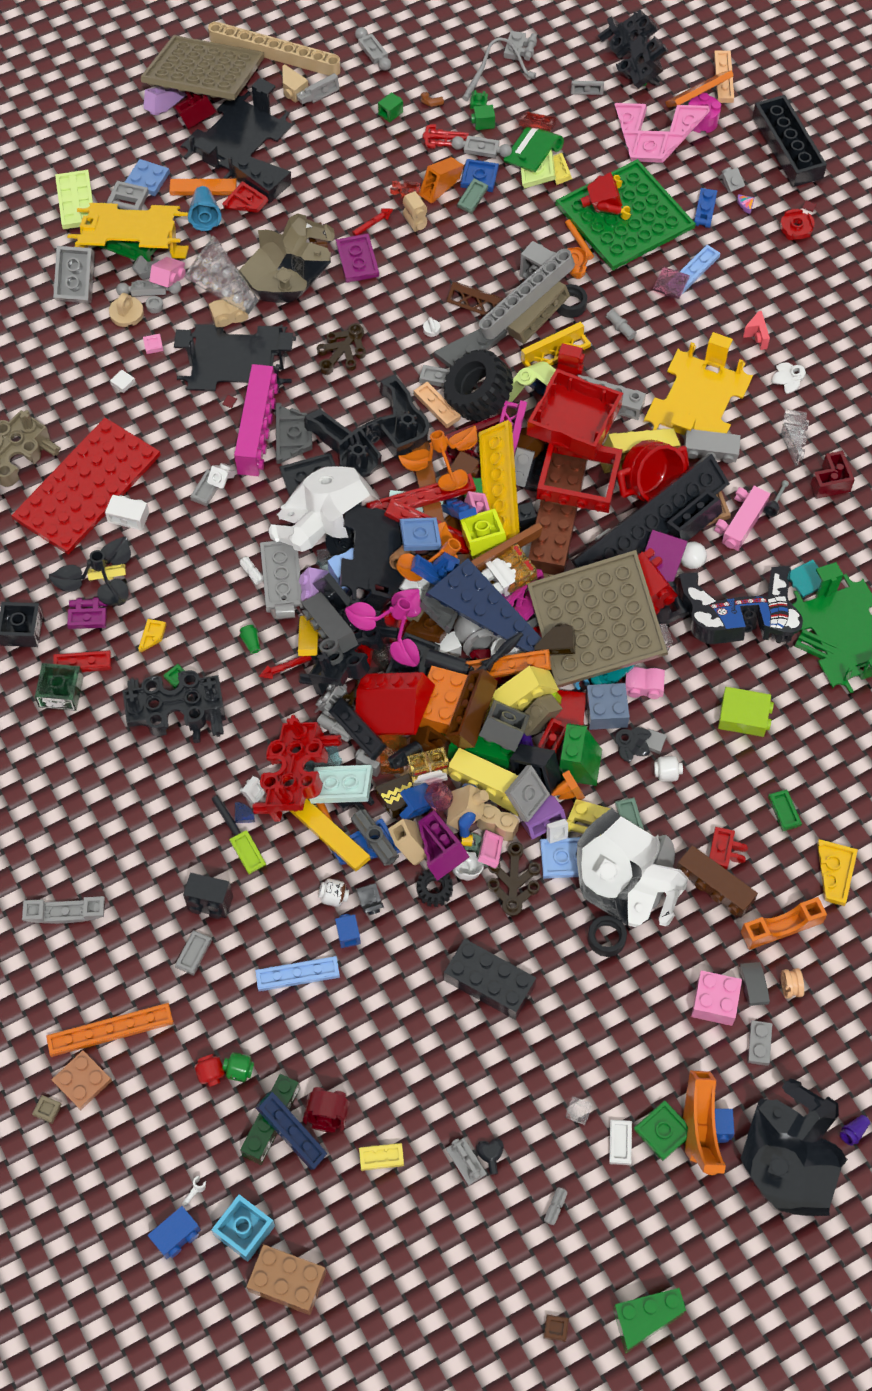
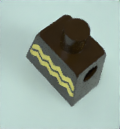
M409 773L375 787L376 798L392 819L400 817L399 814L408 806L400 792L413 787Z

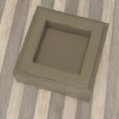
M42 1095L32 1115L53 1124L62 1104Z

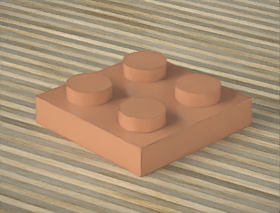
M83 1050L51 1079L80 1111L112 1081Z

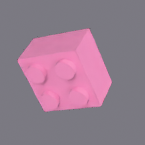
M701 970L691 1017L732 1026L736 1018L742 979Z

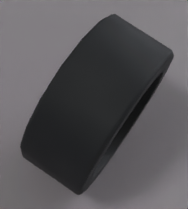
M568 284L566 286L570 296L578 298L581 303L576 306L562 304L556 311L564 317L574 318L582 315L586 310L588 296L582 287Z
M613 916L598 917L589 927L587 939L590 948L600 956L610 957L617 955L622 951L626 943V927ZM601 926L615 928L619 933V941L611 947L602 946L596 941L595 933L597 929Z

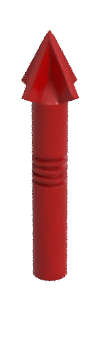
M381 208V213L353 230L352 234L354 236L360 235L384 218L388 220L393 209Z
M300 656L271 668L267 665L258 677L273 679L274 674L308 662L312 658L311 656Z

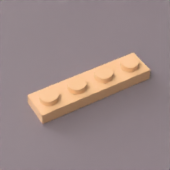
M731 51L714 52L715 75L732 70ZM733 77L716 86L717 100L720 103H734Z

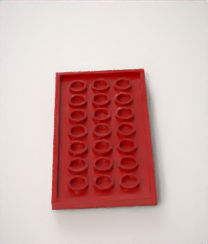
M104 418L11 515L12 519L69 555L106 515L105 511L112 495L124 496L161 456L160 451L107 418Z

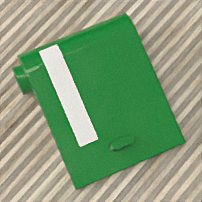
M529 125L523 130L513 145L512 153L505 157L503 161L536 172L551 150L559 152L562 149L564 138L561 135Z

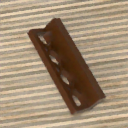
M452 282L446 302L486 315L488 312L485 311L484 304L490 302L495 307L504 298L459 282ZM455 290L461 292L463 299L458 302L452 300ZM476 297L479 305L472 307L467 299Z

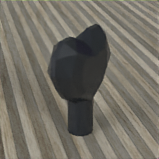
M498 1138L492 1139L490 1142L479 1141L476 1145V1152L479 1157L488 1163L490 1175L498 1174L496 1161L501 1157L504 1149L503 1142Z

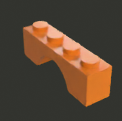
M819 897L800 903L794 909L773 918L761 917L744 923L741 934L748 949L751 950L823 924L827 913Z

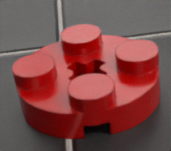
M791 209L781 218L780 229L788 240L808 238L811 236L814 228V218L809 213H803L801 209Z

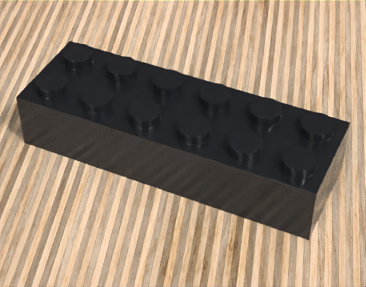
M782 95L755 103L752 118L793 187L823 179L827 164L787 97Z

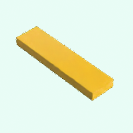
M300 616L298 656L318 655V630L315 631L310 624V620L307 621L304 616Z

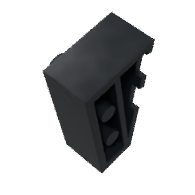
M244 154L232 163V177L240 183L242 181L265 195L268 198V204L291 185V171Z

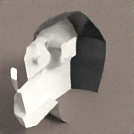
M613 808L596 819L577 842V867L583 898L632 927L640 926L649 918L658 892H665L667 895L659 917V925L668 926L675 916L673 911L677 899L686 890L688 877L680 869L653 864L660 848L658 835L654 837L621 817Z

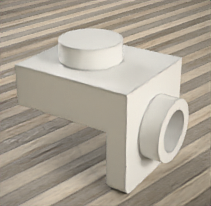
M224 463L213 465L207 483L222 489L225 487L228 478H234L236 471L230 469L231 466Z

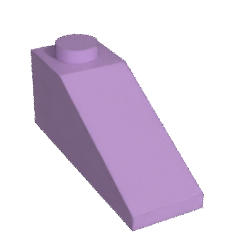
M162 86L145 89L144 109L150 111V114L153 115L167 112L184 98L186 93L185 91L163 88Z

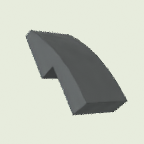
M761 963L740 964L739 970L745 984L744 993L749 1006L769 1004L768 988Z

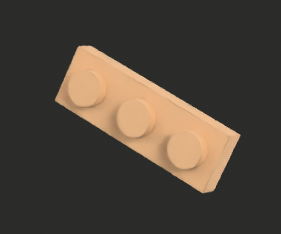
M428 382L414 390V395L446 428H449L461 419V415Z

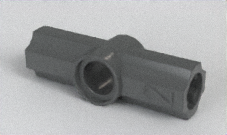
M365 809L356 812L351 817V821L366 840L367 846L374 851L384 866L394 863L399 854L384 836L382 828L376 825ZM373 835L379 836L376 840L370 839Z

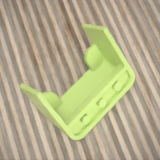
M544 361L521 369L513 378V384H511L513 389L509 393L510 398L508 401L513 402L523 388L531 385L536 379L547 386L556 369Z

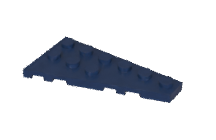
M468 558L426 593V596L436 599L441 602V605L448 606L458 612L460 616L479 627L493 632V635L498 638L501 637L507 641L522 632L524 636L521 637L515 647L524 653L535 651V645L542 639Z

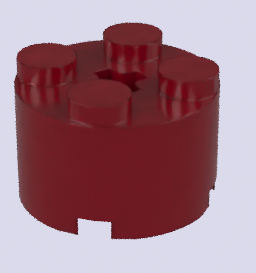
M314 1087L307 1097L303 1122L306 1125L307 1122L311 1123L313 1129L322 1132L333 1133L337 1128L343 1131L350 1102L346 1099V1093L342 1091L329 1092L321 1087Z

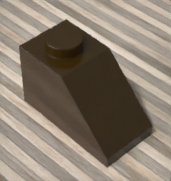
M560 624L558 627H553L535 645V651L549 649L550 656L576 654L573 626Z

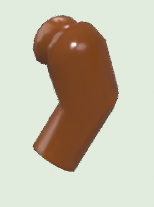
M428 92L421 93L420 100L422 103L430 107L444 105L443 97L431 98Z

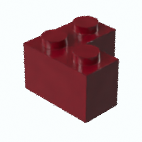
M185 91L188 99L175 106L188 129L196 126L205 118L211 117L216 112L205 94H194L189 91Z
M843 450L825 454L822 464L823 470L814 472L811 481V487L816 499L851 492L855 479Z

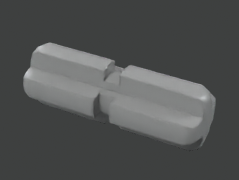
M560 1187L556 1189L551 1201L552 1205L549 1206L544 1218V1222L549 1225H555L560 1208H562L568 1193L565 1189Z

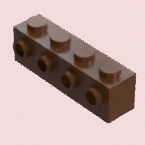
M484 669L469 671L445 736L461 749L475 747L498 683Z
M693 845L677 864L676 869H680L694 883L697 889L708 893L716 903L723 904L733 915H738L742 918L756 900L758 893Z

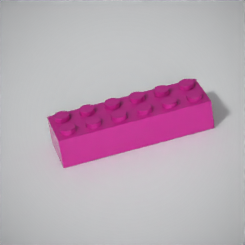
M252 364L234 454L237 472L240 475L259 476L260 470L264 469L263 454L266 455L267 444L265 443L266 439L270 437V429L268 427L273 421L271 411L275 409L276 404L274 395L278 394L277 374H274L273 366Z

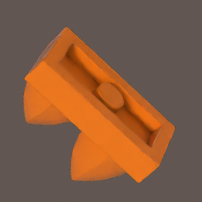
M569 770L562 774L565 780L551 793L552 796L559 795V800L574 797L578 800L585 798Z

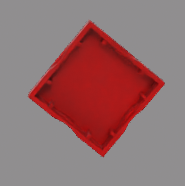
M556 369L546 387L544 396L537 403L528 420L527 435L594 460L622 407L623 393L600 384L585 381L578 376Z

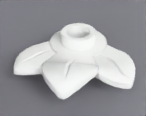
M787 362L777 365L778 372L773 375L771 382L784 385L786 394L797 390L800 386V381L806 375L805 368L801 365L793 366Z

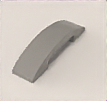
M84 897L82 901L63 902L23 901L22 920L34 923L58 924L99 919L104 917L105 897Z

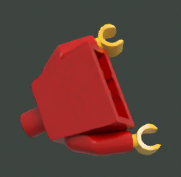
M609 172L604 176L599 175L592 183L588 184L589 195L581 198L584 208L593 205L598 213L608 212L617 215L621 213V218L624 220H628L631 216L629 206L621 208L623 205L618 188L622 186L623 181L620 180L619 175L613 177L612 173Z

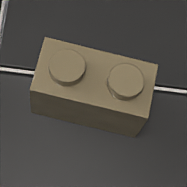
M552 694L538 697L524 712L530 715L524 732L526 736L541 733L549 724L551 718H555L563 709Z

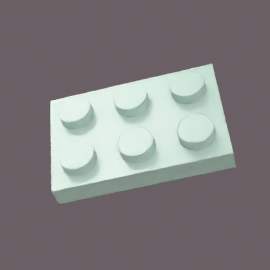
M372 765L314 767V771L320 774L319 777L323 786L321 793L317 797L309 799L311 804L369 801L373 773Z

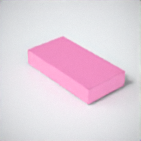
M485 830L477 861L496 868L499 864L503 837Z

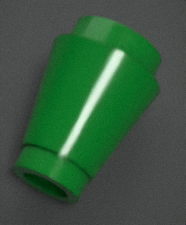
M254 625L242 627L239 636L250 654L260 652L257 628H254Z

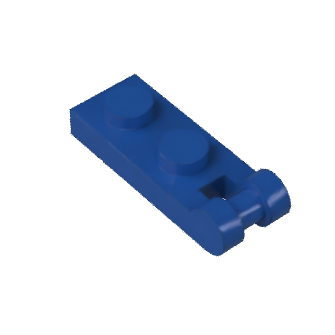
M701 188L694 220L695 226L704 225L706 228H710L717 190Z

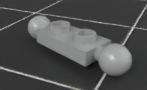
M359 27L355 31V36L360 47L374 64L379 62L381 70L386 71L390 69L391 61L388 58V53L373 34L368 35L365 28Z
M456 136L451 142L454 149L460 150L464 147V153L496 158L497 153H500L502 157H507L512 153L511 146L508 144L499 146V140L467 136L466 141H464L462 137Z
M143 280L132 282L131 286L126 283H120L116 287L118 295L131 293L132 296L166 295V291L177 294L181 290L179 281L173 283L168 288Z

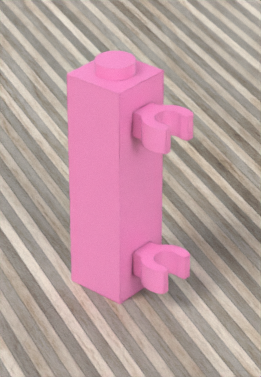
M756 486L752 488L750 493L741 487L738 488L734 499L744 503L730 525L722 519H719L716 523L714 531L724 534L722 543L730 549L739 551L769 501L771 493Z

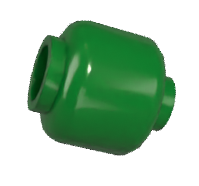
M236 1052L231 1053L229 1058H225L223 1064L226 1078L239 1082H245L247 1078L251 1079L254 1062L251 1061L249 1055Z

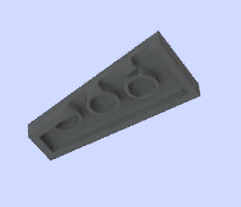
M478 329L434 351V356L450 368L465 353H471L473 350L479 351V349L489 351L507 335V331L504 329L494 339H486L481 329Z

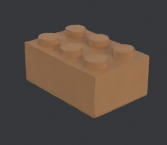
M263 1244L247 1284V1289L250 1293L311 1315L327 1272L323 1266Z

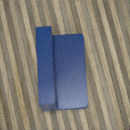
M427 783L402 790L400 795L408 806L399 815L402 819L408 820L425 814L439 800Z

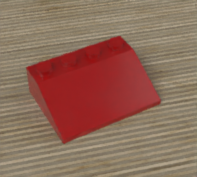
M423 672L366 674L361 678L357 688L355 711L377 735H416L435 684Z

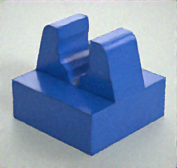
M446 552L433 562V568L437 569L439 575L444 578L460 565L459 559Z

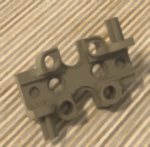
M27 409L25 411L20 410L9 422L0 420V485L4 487L13 486L19 480V469L10 463V459L14 455L21 454L35 464L41 458V450L44 449L53 456H57L61 450L59 446L51 442L47 427L32 418ZM15 436L21 437L17 442L12 441Z

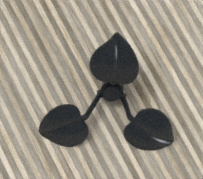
M125 536L108 543L101 551L95 550L91 552L90 561H87V567L83 575L81 569L76 565H66L49 574L50 581L62 591L73 592L81 588V580L85 579L90 567H92L93 570L102 572L106 583L98 588L97 595L99 600L103 604L111 606L125 604L129 596L127 585L120 579H114L109 583L105 567L106 564L109 565L110 563L112 565L128 563L131 558V550L127 537Z

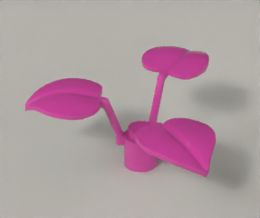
M408 589L395 593L391 599L393 607H390L377 617H375L376 612L374 608L364 602H357L345 608L349 621L355 627L365 631L373 630L376 627L375 621L382 619L390 612L395 619H401L397 638L398 642L391 644L390 654L400 664L417 667L420 656L416 644L410 639L402 640L401 636L407 617H416L421 612L419 589Z

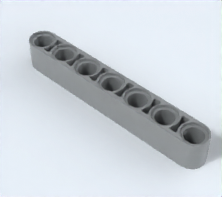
M559 250L479 321V327L486 339H494L574 268L575 263L570 250Z

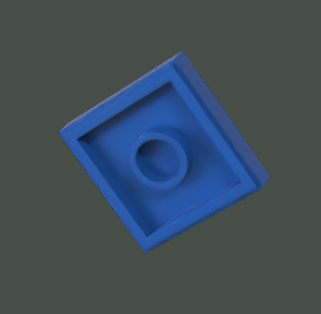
M466 159L460 187L468 188L475 178L488 185L487 192H493L499 163Z

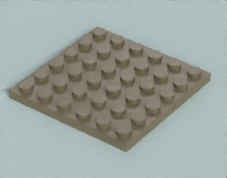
M173 35L141 75V82L148 85L162 86L163 88L189 91L194 94H205L210 97L235 100L263 61L264 52Z
M636 550L527 583L542 638L553 627H558L560 624L573 626L575 631L576 654L550 656L551 669L558 688L668 655Z

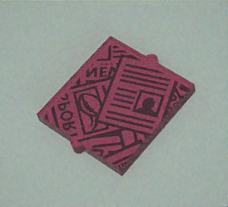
M663 267L653 287V291L680 299L690 275Z

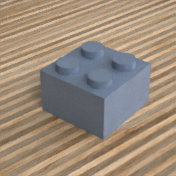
M626 684L587 685L586 705L589 730L628 728L630 717Z

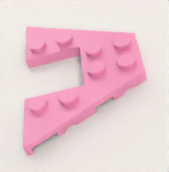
M615 103L631 161L638 159L640 162L663 163L710 112L709 106L677 105L669 132L641 131L647 111L646 104Z

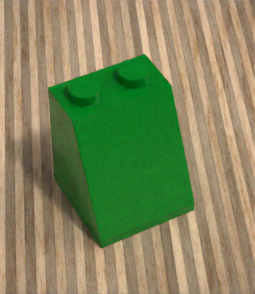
M567 724L559 768L561 778L565 780L562 774L569 770L577 783L597 786L602 748L586 727Z

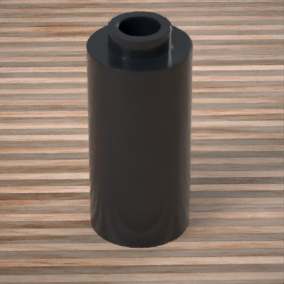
M429 649L424 667L431 669V666H436L467 675L469 665L466 664L467 660L433 649Z

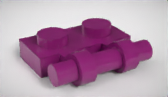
M98 597L83 600V598L69 600V607H76V609H68V629L106 628L107 610L106 608H100V606L107 605L103 604Z

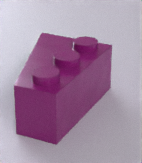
M435 810L418 821L421 838L425 847L424 852L427 856V866L438 881L470 856Z

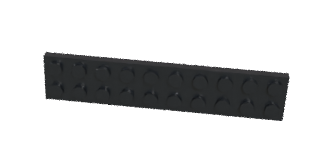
M707 454L573 558L571 561L574 566L579 568L634 550L639 555L645 551L652 530L667 534L669 532L667 522L707 489L716 495L727 487L730 483L714 456Z

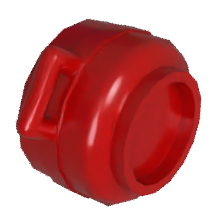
M652 439L641 441L633 446L625 457L622 470L617 472L620 496L626 498L632 495L637 499L647 502L690 468L687 447L680 446L676 448L670 444Z

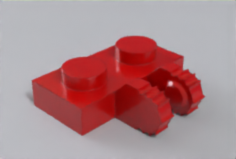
M715 827L709 858L726 870L730 860L736 863H744L746 861L745 856L732 853L731 850L746 852L748 850L747 845L733 841L734 830Z

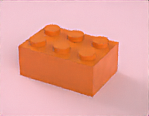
M431 666L428 678L435 684V688L419 727L429 726L439 733L447 734L468 675Z

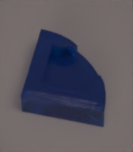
M235 802V823L255 822L253 811L247 805Z

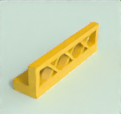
M581 322L576 323L522 349L521 362L525 367L531 366L530 362L544 361L549 365H554L558 363L559 348H561L562 343L580 347L583 350L591 347V343L584 335V325ZM581 339L584 344L575 345L574 341ZM547 354L555 355L551 360L544 358Z

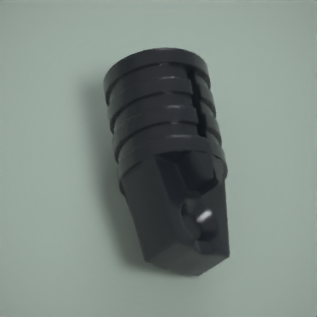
M413 741L388 757L390 767L398 769L423 757L424 751L417 741Z

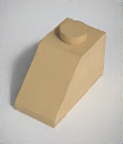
M284 64L282 66L284 95L296 103L298 101L296 94L308 88V80Z

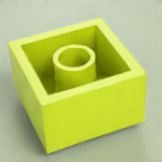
M495 508L460 520L462 535L472 559L507 541L505 531Z

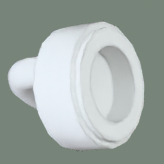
M429 317L423 325L424 334L429 337L437 336L440 333L439 322Z

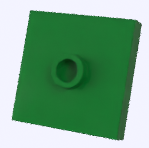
M664 1100L636 1125L633 1130L664 1161L686 1141L688 1126Z

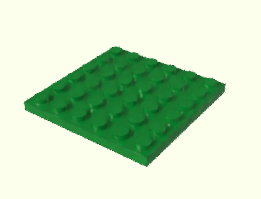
M638 159L611 172L613 177L619 175L620 180L623 181L618 191L623 205L621 208L629 206L631 209V216L628 220L622 219L621 213L619 215L608 212L598 213L593 205L584 208L581 198L589 195L588 184L557 199L555 204L567 219L572 221L580 234L612 271L694 229L696 225Z

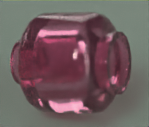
M443 782L432 783L425 791V800L437 812L448 809L453 802V793Z

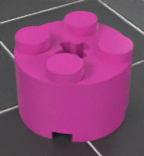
M701 93L692 98L688 105L709 106L710 112L693 131L701 133V131H706V133L712 132L718 126L721 103L714 97L709 96L708 93Z

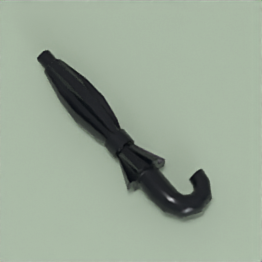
M520 632L504 642L489 659L481 661L482 665L477 670L484 669L490 672L494 663L499 658L507 655L516 646L521 637L524 636L523 633ZM472 666L469 667L467 675L469 674V671H474V668Z

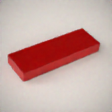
M110 650L53 654L54 674L111 670Z

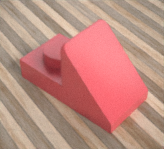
M758 311L746 325L743 335L744 338L755 336V341L759 343L760 350L767 349L770 340L762 311Z

